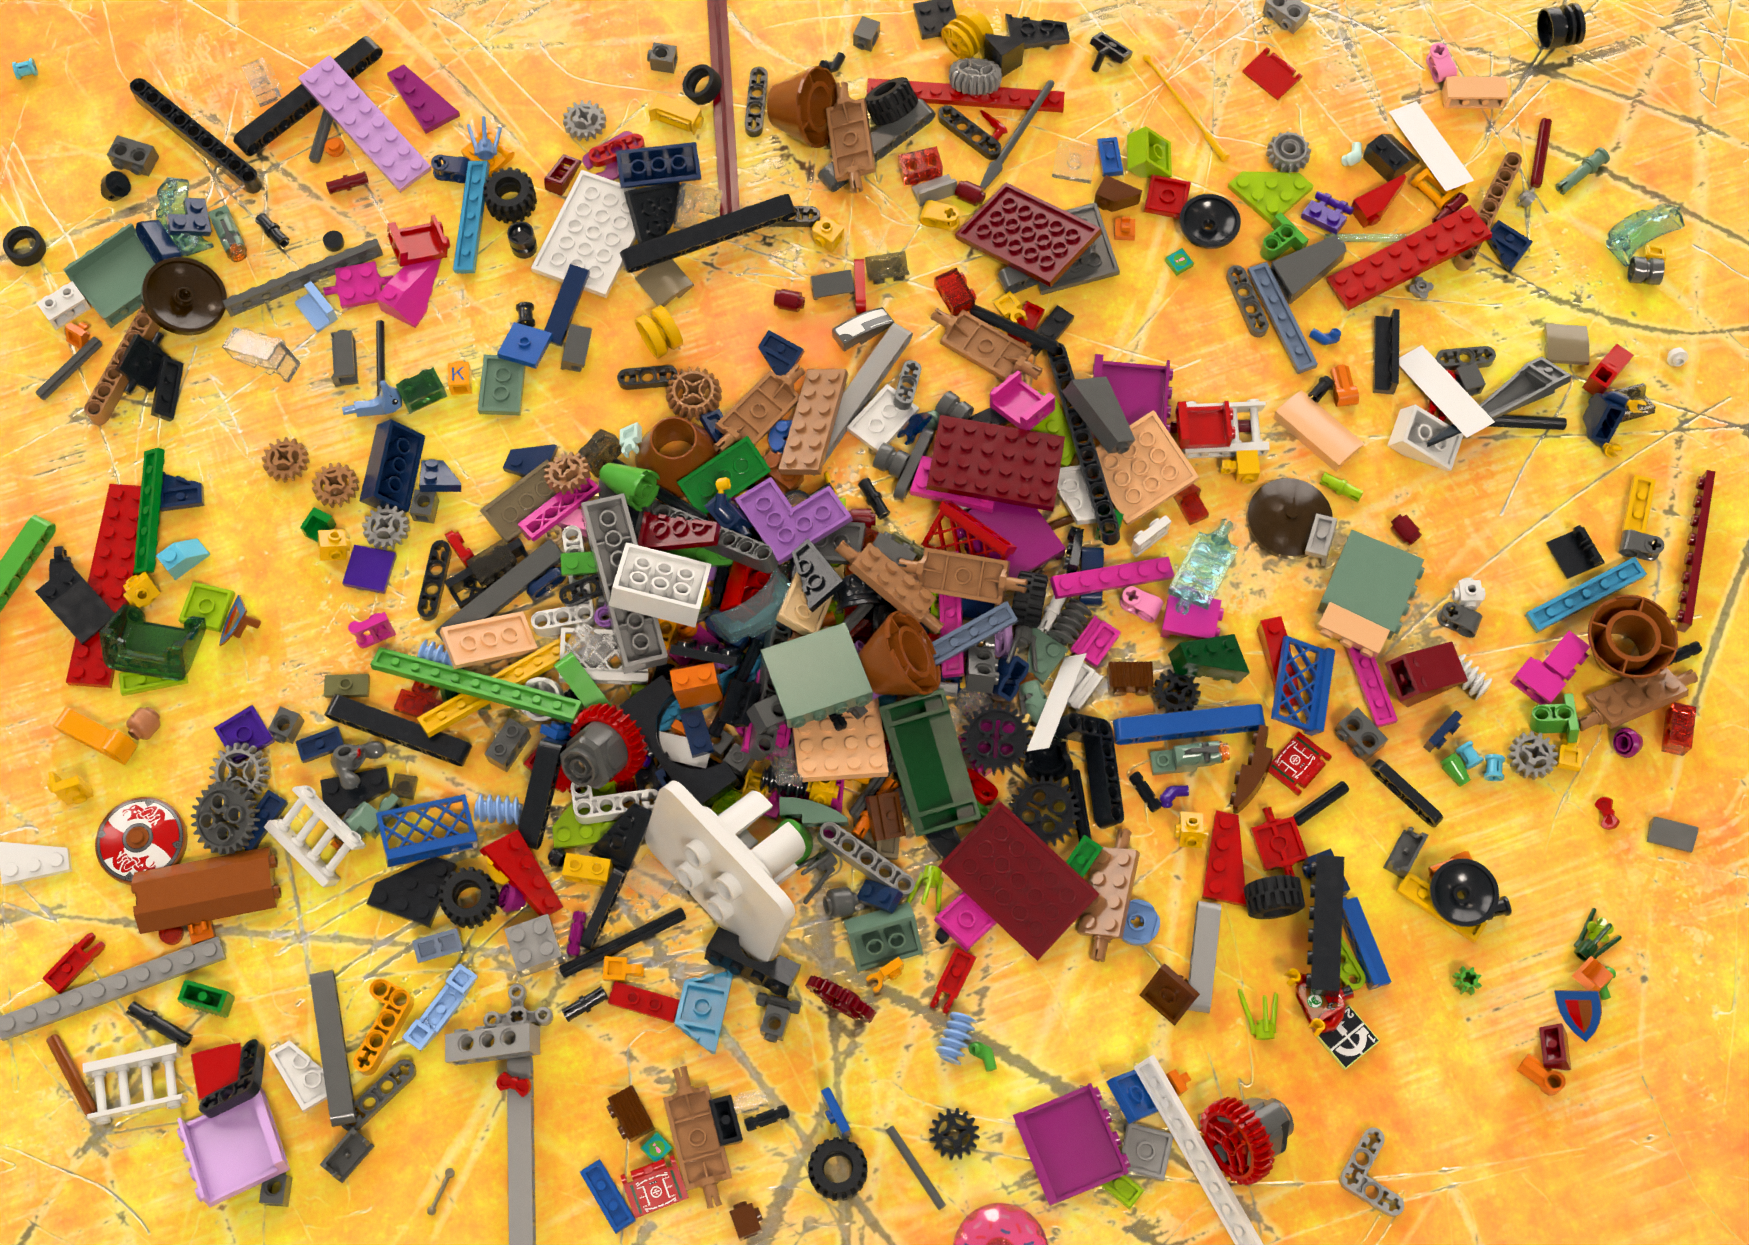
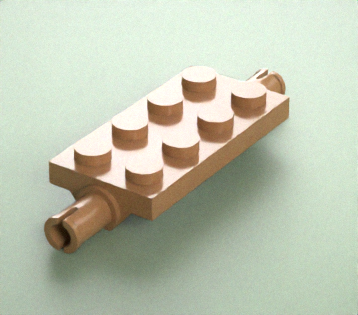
M842 81V87H840L839 82L835 85L838 98L834 106L826 108L834 172L837 182L849 179L850 192L857 193L858 188L860 193L863 191L861 176L876 172L865 99H851L849 97L848 83Z
M936 308V312L932 313L931 320L946 327V332L940 340L941 345L1003 381L1016 371H1022L1035 380L1042 373L1043 368L1028 361L1032 354L1031 348L962 309L958 316H950L939 308Z
M795 364L786 375L778 376L770 370L716 423L715 428L724 436L713 445L715 451L717 452L720 449L718 452L720 454L746 436L750 438L755 446L798 403L800 395L795 391L794 383L805 374L804 369L801 367L798 370L800 366Z
M844 540L834 550L849 562L848 565L850 567L848 569L897 610H901L902 614L909 613L935 635L943 627L944 623L929 612V608L936 600V597L870 542L862 552H856Z
M925 547L921 560L912 561L900 558L898 563L907 565V567H899L906 573L916 574L919 584L931 593L1002 604L1004 603L1006 590L1025 593L1027 590L1026 587L1018 586V584L1027 585V579L1009 577L1010 561Z
M1666 667L1655 676L1644 679L1625 678L1586 695V702L1592 711L1587 715L1577 718L1580 731H1584L1597 724L1599 726L1607 724L1612 729L1687 697L1689 690L1685 686L1698 682V676L1692 669L1675 676Z
M1122 829L1117 830L1115 847H1103V850L1091 866L1088 884L1100 895L1081 914L1077 932L1080 935L1093 937L1095 942L1091 959L1097 962L1099 960L1105 962L1108 943L1112 939L1123 938L1140 856L1137 850L1128 849L1132 832L1127 829H1123V832Z
M687 1066L680 1067L682 1077L678 1068L672 1070L678 1090H676L674 1095L663 1098L686 1191L703 1188L707 1209L714 1208L712 1197L716 1207L722 1205L717 1184L720 1181L731 1179L732 1174L725 1147H720L708 1102V1100L712 1099L709 1086L700 1088L691 1086Z

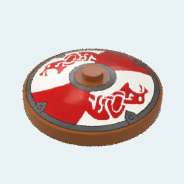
M139 797L127 800L112 809L98 828L95 839V852L98 862L113 879L120 883L131 885L133 875L136 872L180 864L187 848V828L181 815L171 805L160 799Z

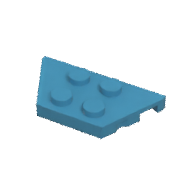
M729 970L715 975L710 973L701 978L694 977L685 980L674 1022L675 1027L714 1055H716L734 976Z

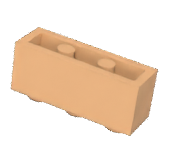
M1446 77L1442 87L1444 108L1503 109L1508 99L1506 77Z
M1329 602L1317 626V630L1320 631L1319 633L1322 636L1340 640L1339 643L1347 648L1354 647L1360 650V654L1368 658H1372V656L1376 658L1390 632V630L1332 602Z

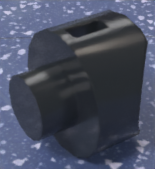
M111 171L101 180V195L108 201H118L130 192L131 185L129 179L122 172Z

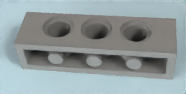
M529 1020L517 1021V1025L499 1023L496 1024L495 1028L477 1026L473 1031L456 1029L454 1033L445 1034V1062L456 1066L540 1055V1027L531 1024ZM515 1035V1041L512 1043V1038ZM494 1038V1044L491 1046V1041Z

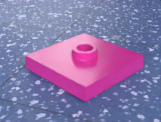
M964 891L934 919L966 952L997 924Z

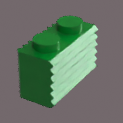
M185 980L177 999L178 1002L190 1009L193 1008L194 1010L197 1009L198 1011L201 1010L202 1012L227 1018L235 996L225 990Z

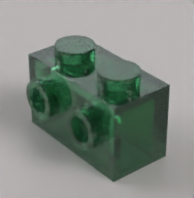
M434 367L422 370L418 375L405 378L396 384V388L409 414L447 397L444 386Z

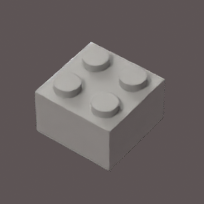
M548 914L504 929L517 972L521 978L565 962L552 920Z

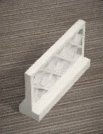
M561 628L560 660L572 652L596 684L632 685V683L647 685L648 669L624 674L622 665L618 669H612L606 663L614 655L620 659L618 649L615 650L608 642L614 636L613 630ZM565 633L575 634L580 641L571 648L565 642ZM590 635H597L602 640L594 649L585 641ZM582 642L591 651L583 659L574 651ZM604 643L613 652L605 660L596 652ZM592 654L602 662L596 668H590L584 662ZM559 673V682H566Z

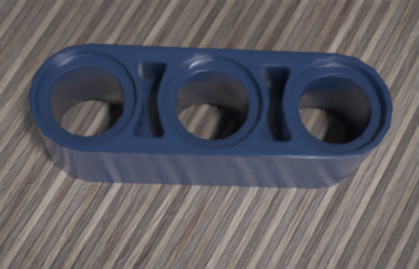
M159 220L137 222L136 234L155 264L168 258L182 257L179 249Z
M1082 546L1080 571L1103 568L1104 548ZM1103 591L1079 595V601L1086 606L1101 607Z

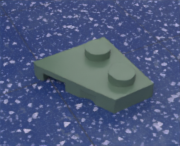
M1032 628V635L1037 637L1035 644L1038 672H1034L1030 644L1027 663H1029L1027 675L1044 685L1069 649L1038 628Z

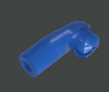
M1313 328L1309 337L1322 345H1330L1340 340L1341 331L1333 328L1329 333L1324 334Z

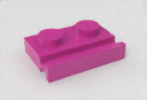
M1094 616L1074 643L1070 652H1074L1077 655L1087 653L1084 661L1097 668L1117 641L1121 632L1105 621L1099 620L1097 616Z

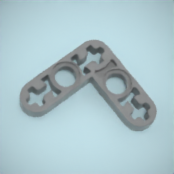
M1369 1128L1362 1134L1339 1177V1183L1345 1190L1389 1217H1395L1404 1210L1403 1199L1367 1176L1385 1141V1136L1380 1129ZM1376 1134V1140L1379 1143L1375 1142L1370 1149L1364 1148L1370 1142V1138L1367 1136ZM1357 1153L1367 1155V1165L1361 1166L1357 1163ZM1354 1169L1363 1171L1362 1174L1359 1171L1355 1174L1354 1180L1356 1184H1347L1348 1179L1345 1175L1349 1176ZM1367 1186H1374L1377 1189L1378 1196L1375 1199H1370L1366 1196L1365 1190ZM1383 1193L1387 1195L1383 1199L1387 1200L1388 1202H1391L1393 1200L1396 1201L1395 1205L1396 1207H1398V1210L1394 1209L1390 1211V1205L1384 1201L1381 1202V1205L1377 1203L1383 1197Z

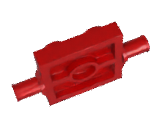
M1266 807L1262 809L1266 822L1250 829L1263 870L1266 872L1274 869H1283L1285 875L1295 876L1292 866L1305 861L1308 855L1294 816L1285 819H1275L1272 807Z

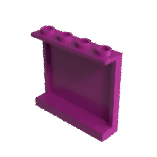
M1095 354L1092 378L1107 376L1129 426L1154 410L1170 433V424H1167V418L1171 416V406L1168 405V399L1171 400L1172 387H1169V381L1173 379V368H1170V360H1167L1166 366L1103 361V354ZM1091 431L1092 438H1096V436Z
M996 502L993 513L977 509L968 511L969 514L1017 547L1014 554H1010L1006 560L1010 561L1009 577L1017 578L1021 570L1032 572L1053 558L1059 560L1065 555V546L1038 509ZM963 528L958 529V540H968L966 530ZM980 540L973 541L975 553L983 552L982 542ZM964 543V549L968 555H971L969 544ZM997 552L989 553L990 558L1000 560L1001 555Z
M1091 1083L1032 1109L1013 1115L1049 1206L1129 1174L1127 1168L1131 1167L1128 1157L1126 1153L1121 1155L1118 1148L1121 1145L1120 1138L1117 1132H1112L1108 1123L1112 1122L1107 1108L1102 1110L1099 1103L1103 1098L1098 1086L1093 1088Z

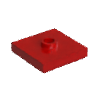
M1151 175L1144 212L1179 219L1181 210L1188 200L1191 182Z

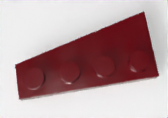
M644 512L638 546L658 551L717 546L721 526L717 522L686 520L684 517L677 516L672 518L664 514L652 515L650 512Z

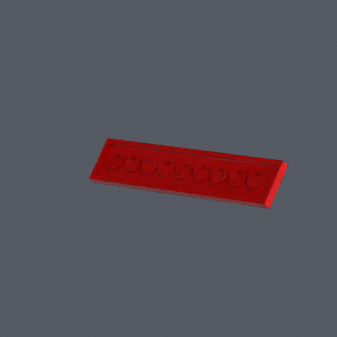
M109 484L88 584L116 614L117 618L83 645L75 637L66 678L68 685L112 688L129 608V602L123 595L126 593L123 585L126 584L130 577L136 575L133 572L141 486Z

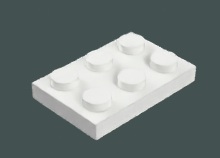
M888 384L847 426L848 432L876 453L883 443L889 444L919 412V407L912 403L908 410L896 408L893 404L896 390Z

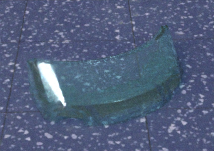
M167 177L157 190L159 207L156 209V218L162 223L167 232V214H185L183 201L184 198H188L189 181L187 179ZM181 233L180 236L170 235L182 256H189L214 247L213 243L207 242L201 236H190L189 233Z
M1663 203L1653 209H1643L1629 215L1608 232L1607 248L1625 267L1629 266L1632 255L1640 247L1661 235L1685 227L1680 206Z
M778 567L772 572L765 586L752 598L735 608L710 617L719 637L730 643H736L745 636L756 637L778 623L775 619L790 585L789 580Z

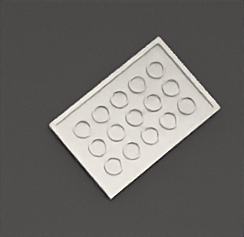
M581 170L531 267L532 272L563 283L570 264L588 269L590 275L584 291L607 298L623 266L620 252L633 246L637 238L624 192L636 188L621 189L620 183Z

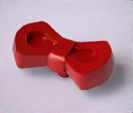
M1605 796L1599 798L1595 803V807L1602 811L1603 820L1601 827L1607 830L1615 829L1619 825L1620 820L1614 815L1615 811L1612 809L1613 799Z
M507 1072L501 1073L496 1080V1085L500 1091L509 1088L514 1089L521 1097L528 1095L532 1086L528 1078L519 1079L517 1076L512 1077Z

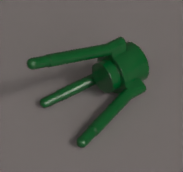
M1592 908L1578 940L1573 945L1576 948L1574 950L1575 955L1584 962L1590 956L1597 959L1599 955L1622 939V936L1618 935L1597 950V943L1612 927V924L1608 923L1593 941L1591 939L1584 941L1588 931L1587 924L1593 920L1596 908Z

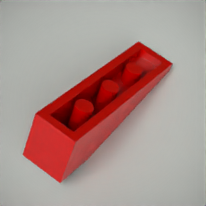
M1282 616L1260 620L1257 627V633L1274 689L1276 688L1283 637L1288 636ZM1290 663L1286 665V672L1291 677L1296 673ZM1297 677L1292 679V682L1296 689L1300 690ZM1287 683L1284 684L1283 692L1286 697H1289L1293 693ZM1295 697L1288 700L1292 707L1299 706ZM1284 704L1280 705L1281 709L1286 708Z

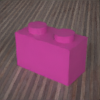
M1569 630L1544 660L1543 664L1552 673H1556L1563 680L1569 681L1576 672L1574 666L1577 663L1582 665L1589 655L1586 652L1590 645Z
M1532 657L1526 661L1510 681L1511 684L1539 705L1550 704L1566 685L1558 674L1552 673L1545 668L1541 661Z

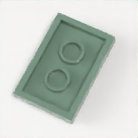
M484 355L478 413L521 416L526 366L498 358V355Z

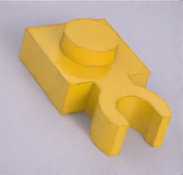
M1011 291L993 302L1003 317L1007 319L1010 317L1011 321L1016 323L1018 317H1022L1025 321L1027 320L1025 312L1021 310L1023 308L1021 303Z
M1565 733L1562 738L1563 745L1561 744L1558 748L1556 767L1575 772L1580 771L1583 749L1577 748L1581 742L1580 735H1578L1576 743H1568Z

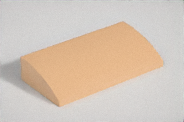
M1302 390L1287 400L1274 414V420L1335 472L1364 446L1360 439Z

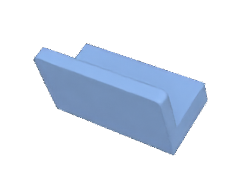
M310 281L304 285L308 294L295 301V305L316 332H319L338 320L334 309Z

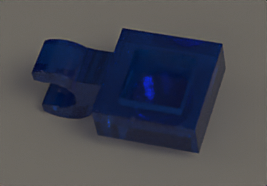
M928 412L915 413L909 419L908 426L904 430L899 431L897 437L901 438L906 434L907 441L904 444H912L916 435L922 432L933 417Z

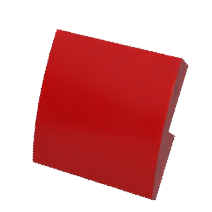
M240 1043L215 1047L191 1054L198 1101L238 1080L241 1056Z

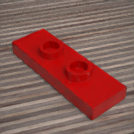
M617 981L614 982L608 1000L609 1005L670 1023L675 1022L680 1002L679 999Z

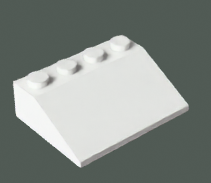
M626 542L612 587L609 606L696 627L711 564Z

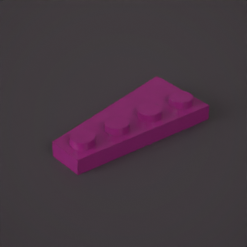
M403 64L387 73L389 80L425 134L460 117L457 109L406 65Z

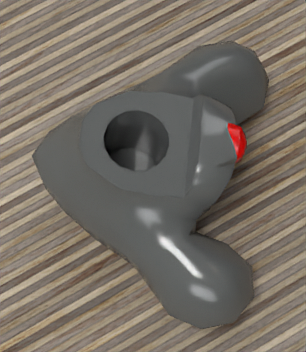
M372 741L362 745L345 744L338 746L333 751L330 762L339 777L341 787L346 790L357 788L361 780L353 772L364 763L365 758L378 759L382 757L386 752L385 745L378 741Z

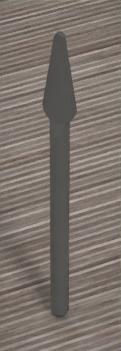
M1053 80L1047 81L997 159L989 164L980 184L984 190L1002 171V164L1054 87L1055 82Z

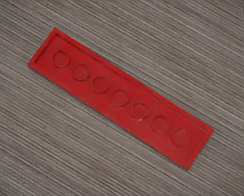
M1468 205L1328 276L1327 283L1349 311L1492 238V232L1471 205Z

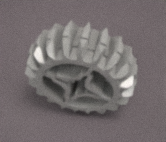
M980 57L964 58V60L959 59L953 62V65L950 66L949 84L956 91H962L963 94H976L978 96L979 94H991L993 91L998 90L1002 82L1001 68L998 64H994V61H988V59H980Z
M234 743L233 749L229 745L225 746L226 753L220 750L218 755L221 758L212 759L213 762L217 763L216 767H209L210 770L215 771V774L209 776L210 779L216 780L212 785H215L216 782H224L225 779L226 781H232V783L242 782L248 786L246 793H253L250 800H254V792L258 795L262 794V791L259 789L260 786L268 787L266 783H263L264 779L268 780L271 778V776L265 774L266 771L271 770V767L264 766L269 761L268 758H261L264 752L257 751V747L253 745L249 748L247 743H243L242 746L239 743ZM239 755L250 757L247 761L244 760L240 764L232 760ZM227 766L229 769V775L225 778L224 772ZM254 767H256L255 779L253 780V778L251 777V771ZM237 768L243 770V777L237 776L239 774L237 773Z

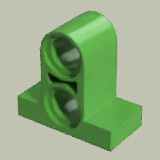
M1280 212L1275 216L1272 224L1274 231L1264 238L1260 255L1267 261H1273L1291 247L1296 251L1306 248L1309 239Z
M1564 694L1562 704L1535 706L1530 719L1531 730L1542 734L1566 733L1567 742L1576 743L1579 725L1573 694Z

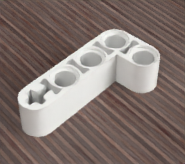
M572 782L571 794L574 815L581 824L618 820L628 810L623 806L624 803L631 801L639 804V800H642L643 807L653 811L658 791L655 789H645L593 797L591 786H579ZM578 787H586L587 791L579 794L576 792V789ZM649 799H653V805H650ZM607 804L613 808L609 812H604L601 810L602 806ZM581 808L590 809L587 815L578 813Z

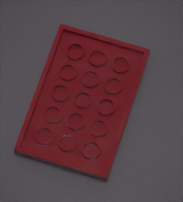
M1006 182L958 230L955 236L956 240L1052 287L1102 232L1100 227Z
M940 415L926 490L1053 512L1065 436Z
M1001 801L991 809L938 866L1037 961L1100 895Z

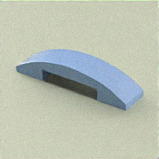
M459 963L446 979V985L419 1020L416 1019L402 1036V1039L419 1051H422L454 1015L468 995L478 975Z

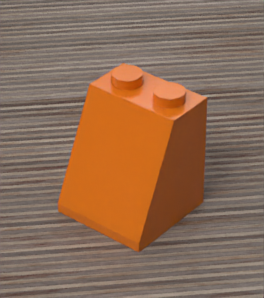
M701 661L676 666L670 670L673 692L681 709L719 702L724 699L718 663Z

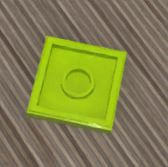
M193 582L178 621L182 624L221 633L235 597V592Z

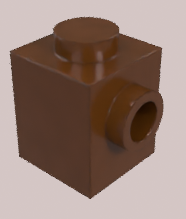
M747 1201L735 1204L733 1206L734 1210L729 1211L740 1241L762 1233L759 1222L763 1221L759 1207L754 1208L752 1203L747 1204Z

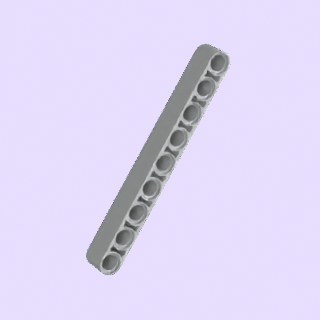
M893 323L844 391L824 464L846 434L847 426L863 410L908 346L913 332L897 323Z
M532 1056L507 1059V1073L512 1077L517 1076L519 1079L528 1078L532 1085L530 1092L524 1097H521L514 1089H507L509 1245H536L533 1058Z

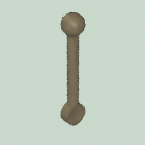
M448 1168L445 1171L446 1177L432 1205L427 1208L429 1215L436 1213V1206L449 1179L455 1175V1171L452 1168Z

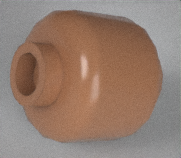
M149 707L138 708L126 722V726L129 729L128 734L136 740L150 739L160 727L159 714Z

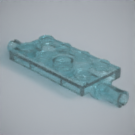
M1222 519L1217 530L1210 534L1199 531L1167 593L1179 598L1175 606V610L1178 613L1184 607L1182 614L1186 615L1192 604L1206 610L1209 609L1239 549L1238 546L1231 544L1228 540V535L1233 528V523L1230 520L1225 526L1227 519Z

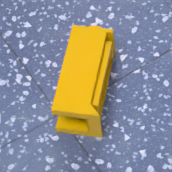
M657 93L648 110L650 122L658 120L688 132L692 131L693 135H695L698 129H701L704 122L701 108Z

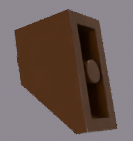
M1105 175L1095 194L1094 203L1097 202L1098 207L1102 210L1114 212L1138 205L1141 200L1142 190Z

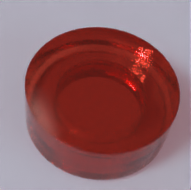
M181 926L159 930L160 939L167 945L178 944L184 936V930Z

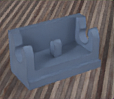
M459 928L412 941L418 963L459 952L464 948Z

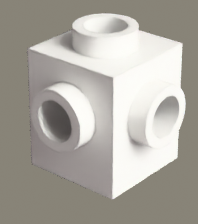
M1464 578L1459 580L1455 588L1452 589V599L1458 605L1471 610H1477L1482 601L1485 600V588L1482 587L1481 580Z

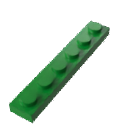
M161 448L144 451L133 574L137 575L143 572L147 574L153 573L156 565L159 510L163 484V466L165 463V450Z

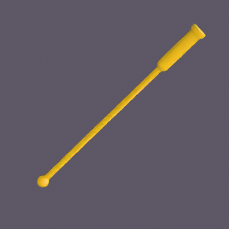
M1144 54L1143 60L1149 63L1204 133V138L1220 157V160L1222 162L1226 161L1230 155L1226 153L1211 132L1206 131L1151 61L1150 55Z

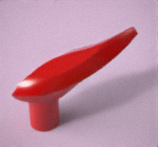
M980 110L983 117L996 130L992 135L993 138L998 141L1003 134L1008 133L1007 128L1001 122L985 111Z

